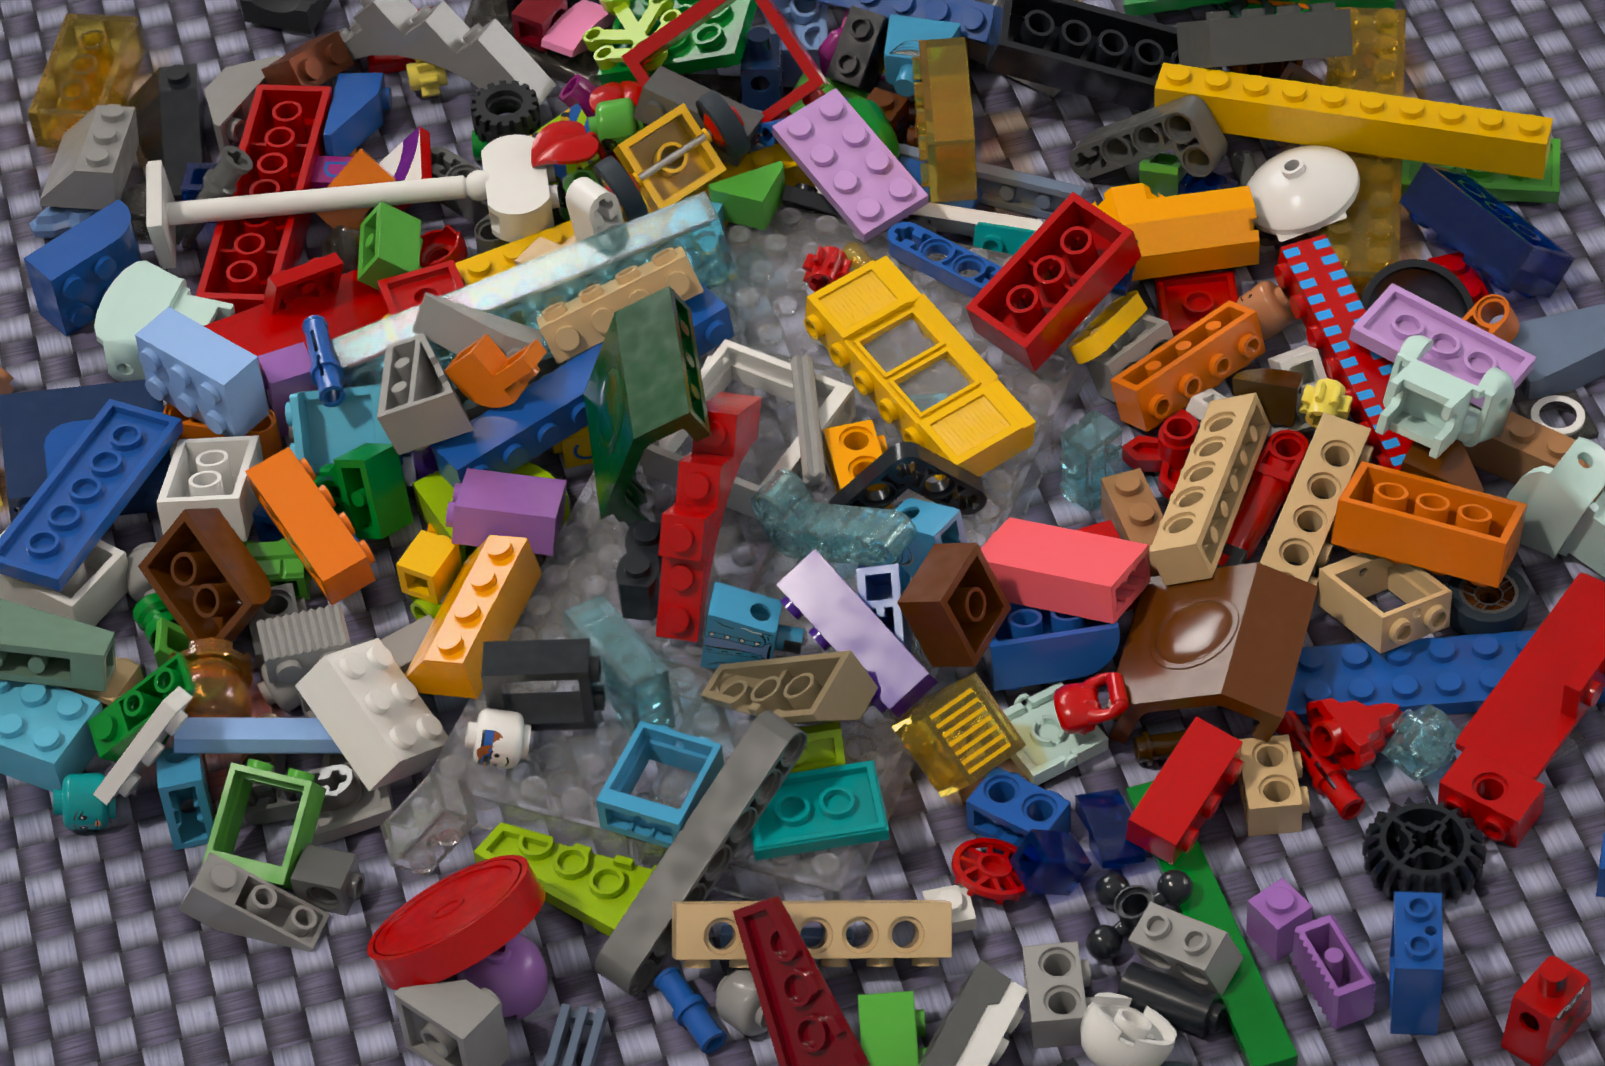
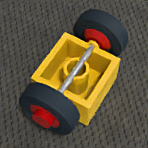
M716 91L707 92L696 100L697 111L704 125L703 129H700L686 105L682 103L615 147L613 151L622 165L613 156H609L599 161L593 167L600 186L616 195L623 220L629 225L636 224L648 215L644 199L655 216H657L727 170L710 143L712 141L732 160L742 156L750 149V142L743 128L744 122L740 114L732 105L729 106Z

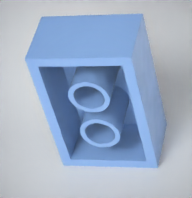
M167 307L135 334L139 350L138 358L142 364L146 379L145 386L150 395L159 401L164 400L176 407L184 416L193 417L207 425L215 434H223L226 437L246 435L270 414L258 356L171 307Z

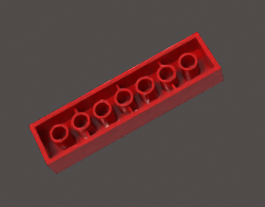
M257 84L239 145V149L251 158L253 167L248 174H243L236 184L237 190L233 196L312 189L311 179L317 157L326 156L323 133L333 98L331 86ZM312 213L217 221L195 296L234 304L235 314L263 304L268 277L280 270H288L299 265Z

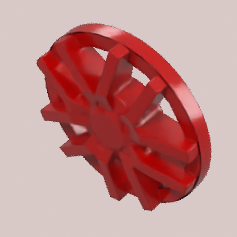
M975 838L962 843L955 850L951 862L952 871L956 877V885L962 884L967 888V895L970 897L977 894L994 899L997 905H1002L1004 900L1013 899L1015 903L1018 902L1020 897L1032 888L1036 875L1034 864L1025 852L1013 844L993 838ZM984 847H987V848H986V853H983V852H981V851L975 849V848H984ZM993 848L1004 851V854L994 853ZM1010 855H1013L1020 862L1010 861Z

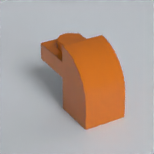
M485 334L460 351L444 372L471 401L490 408L506 407L515 403L528 386V381L539 373L541 369L537 364L547 351L536 339L507 358L489 335Z

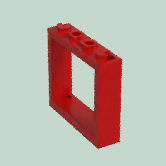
M700 0L622 55V59L643 88L651 78L644 65L736 0ZM773 0L755 1L808 78V81L761 113L764 114L762 123L792 115L791 111L804 103L807 106L825 95L823 89L830 85ZM758 133L754 146L760 142L758 139V137H760V133Z

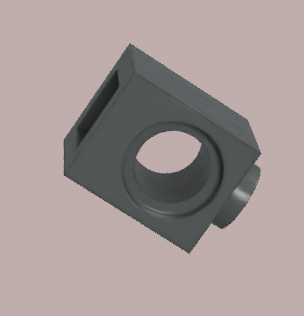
M308 844L305 845L290 878L294 896L323 911L345 916L348 915L354 899L358 900L361 897L365 884V876L363 873H360L356 854Z

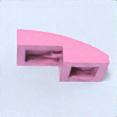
M582 0L568 9L551 26L542 39L541 47L573 58L588 50L583 40L584 33L593 27L604 29L614 24L615 16L606 12L600 4Z

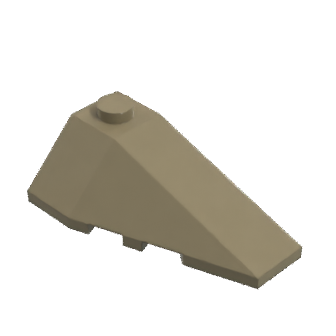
M852 650L719 664L700 696L705 702L754 716L769 710L791 724L831 723L860 720L868 710V705L875 695L878 686Z

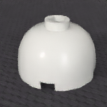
M1110 992L1097 993L1083 1016L1080 1026L1081 1045L1086 1056L1095 1066H1161L1173 1049L1177 1037L1176 1030L1168 1020L1148 1006H1146L1143 1013L1129 1007L1133 1000L1132 998Z

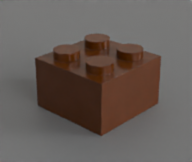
M977 542L934 544L897 601L932 667H976L1012 608Z

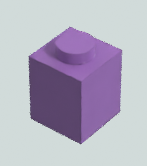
M1281 878L1247 901L1246 934L1275 962H1278L1293 952L1295 928L1312 921L1313 906L1284 878Z

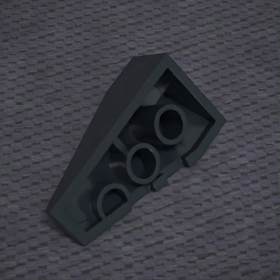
M197 63L159 67L129 99V107L136 108L139 145L142 154L148 161L162 160L175 201L195 199L204 187L203 177L205 175L204 93Z

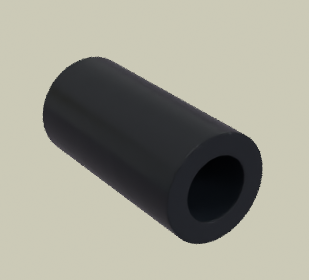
M1134 961L1127 967L1117 993L1133 999L1129 1007L1143 1013L1146 1006H1148L1168 1020L1172 1026L1202 1037H1206L1210 1030L1216 1032L1219 1029L1226 1010V1006L1220 1004V993Z

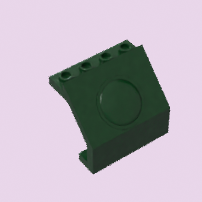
M670 286L614 313L583 393L600 518L603 519L614 514L619 522H625L629 527L636 520L650 521L641 512L640 505L648 501L645 496L646 489L637 481L635 472L644 450L650 444L681 429H684L696 442L711 435L691 308Z

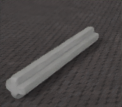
M807 354L802 357L796 355L791 360L803 482L810 487L815 484L821 486L826 481L813 358Z

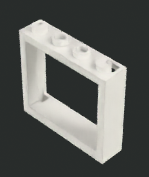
M727 339L723 341L712 356L708 355L701 369L706 402L719 392H723L732 380H736L795 403L791 363ZM815 373L823 454L825 457L823 429L852 422L856 416L855 394L853 386ZM681 429L650 444L644 450L641 457L643 475L677 488L679 460L684 458V456L675 452L689 434L684 429ZM797 436L760 486L735 477L726 507L774 525L805 484L803 482L799 437Z

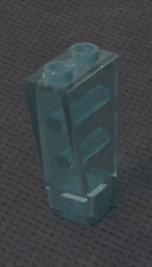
M600 595L563 611L568 639L590 638L592 656H600L601 683H597V685L604 684L605 697L629 734L632 736L640 721L654 725H665L670 728L676 727L667 667L603 595Z

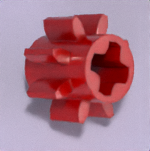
M819 246L815 255L807 254L802 266L806 271L803 281L808 282L810 289L816 292L851 272L849 270L852 260H848L846 254L837 247Z

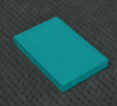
M874 760L789 773L750 832L755 861L889 840V828Z

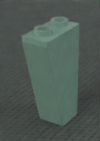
M0 598V680L106 691L116 669L115 632Z

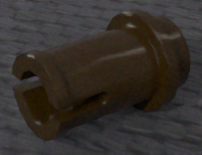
M1187 729L1149 735L1147 731L1141 732V736L1133 738L1134 755L1137 763H1145L1146 766H1152L1153 761L1168 759Z

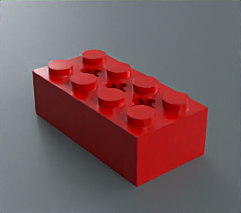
M1072 192L965 307L975 332L1035 373L1142 257L1134 232Z

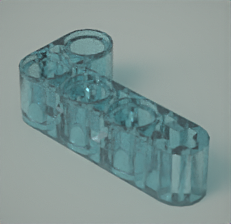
M784 468L778 469L751 498L752 509L769 541L778 552L790 558L804 559L816 549L828 562L865 566L893 564L917 537V529L912 520L897 510L814 503L803 481L795 473Z

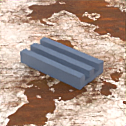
M562 1003L544 1066H558L570 1023H574L562 1066H574L586 1025H592L581 1066H595L608 1020L606 1009L597 1008L596 1013L589 1012L588 1007L579 1006L577 1011L571 1010L570 1004Z

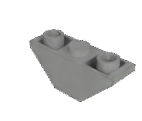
M276 55L225 67L204 90L220 152L225 146H234L241 140L257 84L269 85L261 69L281 58L280 56Z

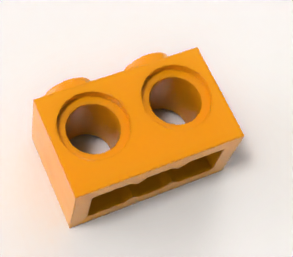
M872 419L823 429L825 459L836 493L888 450L885 436H877ZM874 484L869 486L867 490L878 491L885 488L886 484ZM892 503L885 509L892 508Z

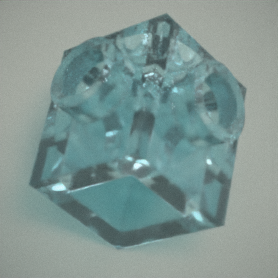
M1431 703L1415 711L1407 709L1394 722L1392 729L1395 733L1382 753L1409 778L1416 781L1442 769L1451 761L1456 753L1453 746L1461 731L1450 722L1449 717L1443 711L1435 708Z

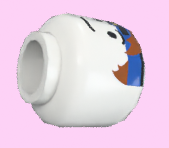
M484 709L479 713L477 722L468 721L465 748L473 749L474 761L479 765L507 769L514 768L518 765L520 759H527L531 725L524 724V718L518 712Z

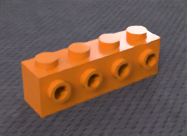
M1229 300L1110 379L1120 420L1145 432L1157 428L1164 419L1178 410L1186 408L1192 396L1219 386L1223 380L1238 370L1247 367L1251 361L1265 353L1266 349L1257 311Z
M287 447L245 471L254 496L331 605L376 581L370 564L375 562V558L369 546L364 540L357 542L352 535L356 533L350 520L344 512L337 515L333 508L336 507L333 497L325 485L317 487L314 483L316 475L305 458L298 460L292 450Z

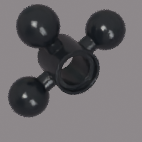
M1168 870L1158 879L1157 892L1153 894L1145 886H1130L1126 877L1119 873L1111 872L1101 876L1095 885V896L1104 907L1115 909L1119 922L1113 926L1098 925L1088 933L1086 947L1089 954L1099 961H1110L1116 958L1122 949V939L1126 936L1129 939L1150 902L1162 907L1166 904L1179 906L1190 899L1193 892L1191 878L1181 870Z

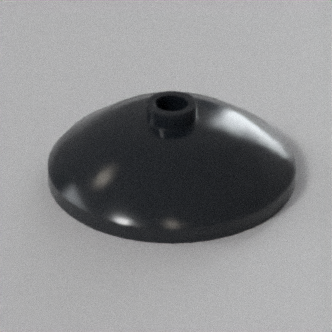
M1420 259L1401 260L1381 269L1367 283L1360 296V301L1367 311L1393 283L1461 319L1474 306L1467 288L1457 276L1439 264Z

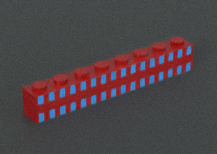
M1326 234L1280 247L1278 264L1274 266L1276 281L1280 288H1285L1288 292L1293 315L1297 320L1301 319L1305 325L1309 346L1318 349L1319 355L1323 360L1322 364L1327 379L1340 382L1346 389L1345 395L1353 397L1349 414L1354 423L1371 428L1367 445L1374 447L1372 464L1400 471L1402 461L1414 441L1391 430H1387L1383 435L1375 432L1380 413L1385 409L1383 399L1394 364L1386 358L1349 340L1352 326L1363 316L1366 310Z

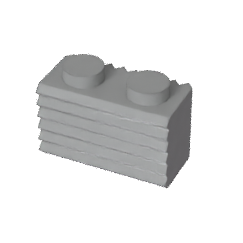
M338 603L334 606L327 605L325 608L319 606L316 610L311 608L308 612L302 610L299 614L293 612L291 615L276 616L274 619L268 617L265 621L260 619L256 622L269 683L278 681L283 683L295 682L302 676H305L325 655L351 647L342 606Z

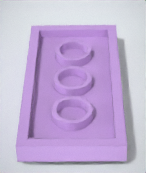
M837 88L772 126V135L863 243L928 204V194Z
M1393 283L1352 326L1349 340L1393 363L1406 338L1412 335L1425 336L1434 340L1432 348L1419 361L1476 386L1479 385L1481 379L1490 368L1496 367L1507 372L1513 378L1515 391L1532 371L1536 361V357ZM1472 397L1470 403L1482 409L1485 397L1480 399Z

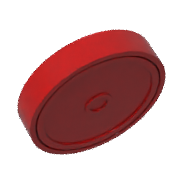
M504 855L478 862L431 885L396 910L371 937L367 946L368 956L386 986L392 990H398L402 987L434 984L473 966L513 939L538 914L545 902L546 893L528 861L523 856Z

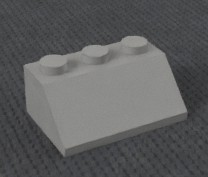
M118 104L97 105L63 134L40 198V206L102 210L116 200H121L139 146L135 107Z

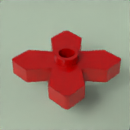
M1185 409L1178 410L1164 419V423L1158 432V438L1139 435L1122 446V460L1133 470L1141 468L1142 472L1160 471L1158 491L1170 500V496L1174 492L1180 477L1181 469L1184 467L1189 455L1190 447L1198 433L1199 421Z

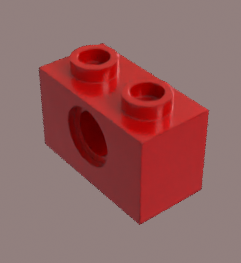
M1466 746L1439 782L1438 805L1445 799L1449 810L1462 807L1464 818H1474L1477 825L1476 829L1484 832L1492 840L1502 841L1517 848L1543 813L1546 785Z

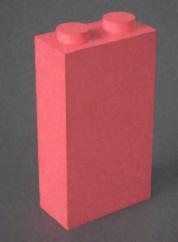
M1009 517L980 548L1009 603L1114 624L1151 582L1148 544Z

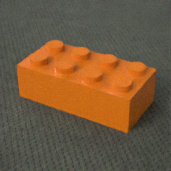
M1361 461L1338 499L1331 544L1342 546L1353 553H1368L1383 557L1394 564H1409L1424 568L1435 575H1450L1469 580L1476 586L1498 588L1519 549L1527 504Z

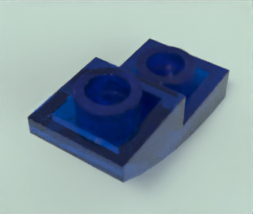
M1118 788L1075 795V811L1089 832V848L1102 869H1123L1130 864L1146 862L1144 849L1125 839L1128 819L1131 813Z

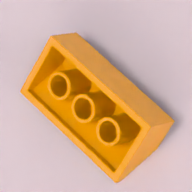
M489 535L464 562L405 673V676L416 687L418 693L479 698L483 690L481 670L484 642L508 641L542 575L528 538Z

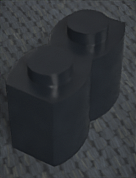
M636 520L627 531L625 537L626 554L621 558L616 569V580L623 618L653 621L657 618L662 556H658L661 531L660 522Z

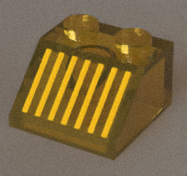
M976 672L920 699L892 725L904 746L911 753L941 798L971 785L1026 746Z

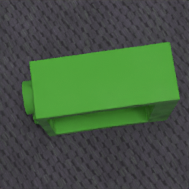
M248 759L247 766L231 762L203 862L211 852L277 887L293 891L290 878L305 845H311L327 789L313 782L315 775L301 770L289 768L287 775L274 773V765L263 761ZM253 783L302 794L282 866L233 855Z

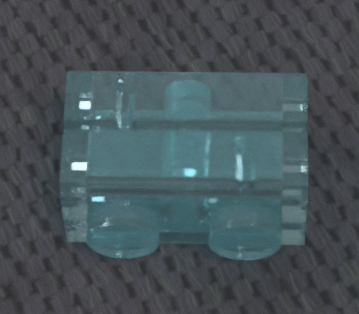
M1091 410L1079 419V424L1074 423L1061 433V454L1059 460L1062 465V482L1060 483V490L1068 501L1077 503L1086 511H1093L1101 505V478L1122 473L1121 427L1099 411Z

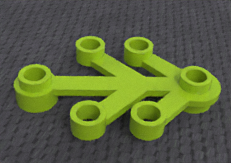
M599 0L606 12L617 16L624 29L593 27L584 33L583 40L588 50L595 52L593 57L599 69L609 70L615 67L618 62H624L621 56L649 37L648 34L659 16H661V24L656 31L679 16L681 12L678 9H673L674 3L672 0H649V5L638 22L629 8L630 0ZM607 44H633L631 48L614 49L612 45ZM668 49L644 65L647 71L655 70L663 64L668 55Z

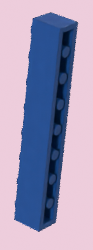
M702 283L700 284L704 292L684 301L691 308L698 357L722 344L725 339L728 340L735 336L728 306ZM603 342L526 387L515 403L506 407L491 408L471 420L470 422L474 428L473 431L432 444L431 448L440 475L454 488L455 483L463 482L467 468L510 473L586 427L588 423L583 393Z

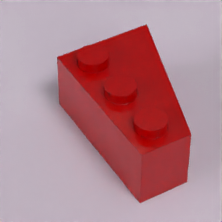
M1196 716L1129 817L1125 839L1172 865L1182 852L1188 854L1198 839L1199 829L1207 819L1210 820L1213 817L1222 798L1237 780L1245 762L1240 759L1243 741Z

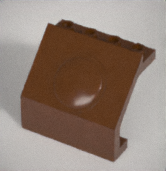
M1259 562L1219 567L1215 569L1212 578L1167 586L1164 585L1161 576L1150 577L1151 582L1140 594L1117 669V673H1120L1124 679L1129 707L1122 714L1112 719L1114 722L1109 738L1125 744L1140 717L1149 712L1221 706L1255 719L1252 736L1269 742L1284 718L1318 586ZM1110 697L1108 699L1106 708L1111 707Z

